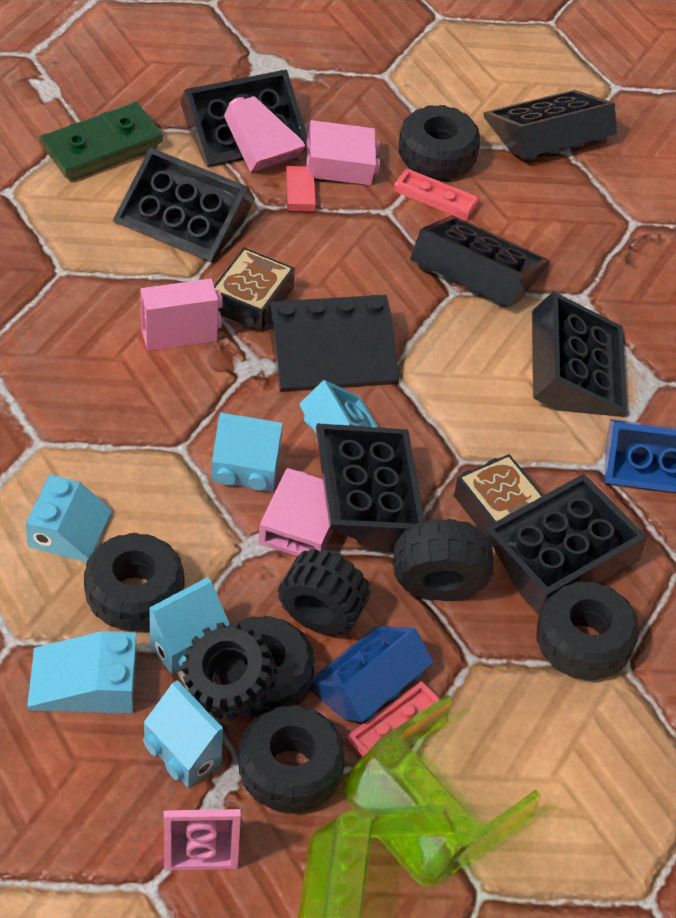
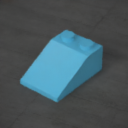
M101 631L34 648L28 710L133 714L137 661L136 632Z

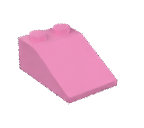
M241 809L164 811V871L238 869Z

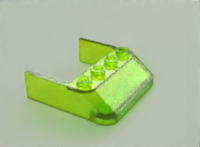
M448 694L380 738L345 776L342 789L343 796L411 877L423 886L439 884L535 815L540 798L539 792L534 790L489 823H478L412 751L409 746L448 721L452 698Z
M444 805L352 809L318 828L311 835L308 843L298 918H361L371 837L454 834L455 827Z

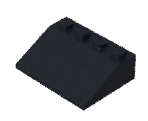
M287 69L185 89L180 103L188 129L207 167L244 159L224 117L229 103L239 97L247 99L255 96L294 132L306 146L307 133Z
M575 89L483 112L484 118L512 154L522 157V160H533L543 153L556 154L566 147H583L584 143L589 141H606L608 136L617 134L615 103Z
M150 147L112 221L213 263L244 223L255 198L246 185Z
M453 215L421 228L410 260L418 263V267L422 270L435 271L442 274L444 280L451 283L459 282L467 286L470 292L477 295H487L493 298L495 304L503 307H511L518 303L550 262V259Z
M554 291L551 292L532 310L533 399L561 411L618 417L626 416L627 396L623 326Z
M387 294L270 302L268 327L280 392L314 390L323 380L341 388L399 383L392 315Z
M317 423L316 434L330 529L380 550L394 552L396 541H398L406 529L413 527L419 522H425L408 429Z
M585 474L578 476L484 529V533L491 540L492 547L519 594L538 615L545 600L565 585L578 581H591L600 584L640 561L647 538Z

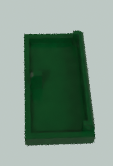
M137 101L108 112H103L100 115L78 123L70 124L53 132L39 135L40 144L69 181L146 153L150 147L157 149L158 144L162 143L163 140L161 131Z

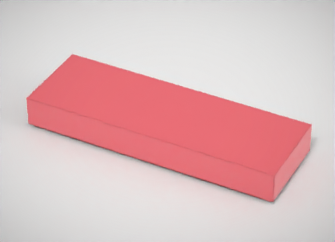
M407 168L394 184L395 192L468 221L478 207L480 198Z
M420 681L379 711L372 719L364 722L345 736L344 743L368 767L442 711L444 702Z

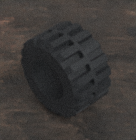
M310 549L309 551L301 552L296 557L278 587V599L282 603L284 610L302 626L319 634L342 636L344 633H349L354 627L369 600L371 589L368 588L369 582L363 577L364 574L355 568L354 564L349 560L347 561L342 556L336 553L332 554L326 550Z
M224 622L217 623V629L211 631L207 627L202 630L205 634L202 638L195 636L192 639L193 649L187 648L184 653L188 661L182 662V670L185 673L183 679L192 696L208 713L211 711L214 717L222 719L225 714L228 720H237V714H241L243 718L251 716L249 712L251 709L256 708L257 711H260L264 707L261 703L263 699L268 701L271 699L273 694L270 687H276L277 679L274 675L277 673V666L263 638L258 633L255 634L251 627L245 625L242 629L240 624L236 622H231L230 627H226ZM231 658H243L248 661L245 673L236 682L228 685L213 683L214 672L222 662Z

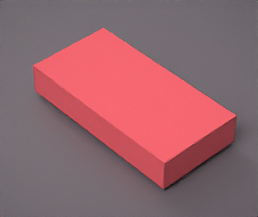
M286 166L287 211L315 212L314 175H307V167Z

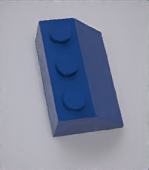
M610 419L605 449L604 482L676 492V427Z
M376 626L313 677L310 690L342 719L366 722L377 714L376 710L384 703L397 698L401 693L400 690L409 682L421 678L424 670L433 663V660L416 628Z

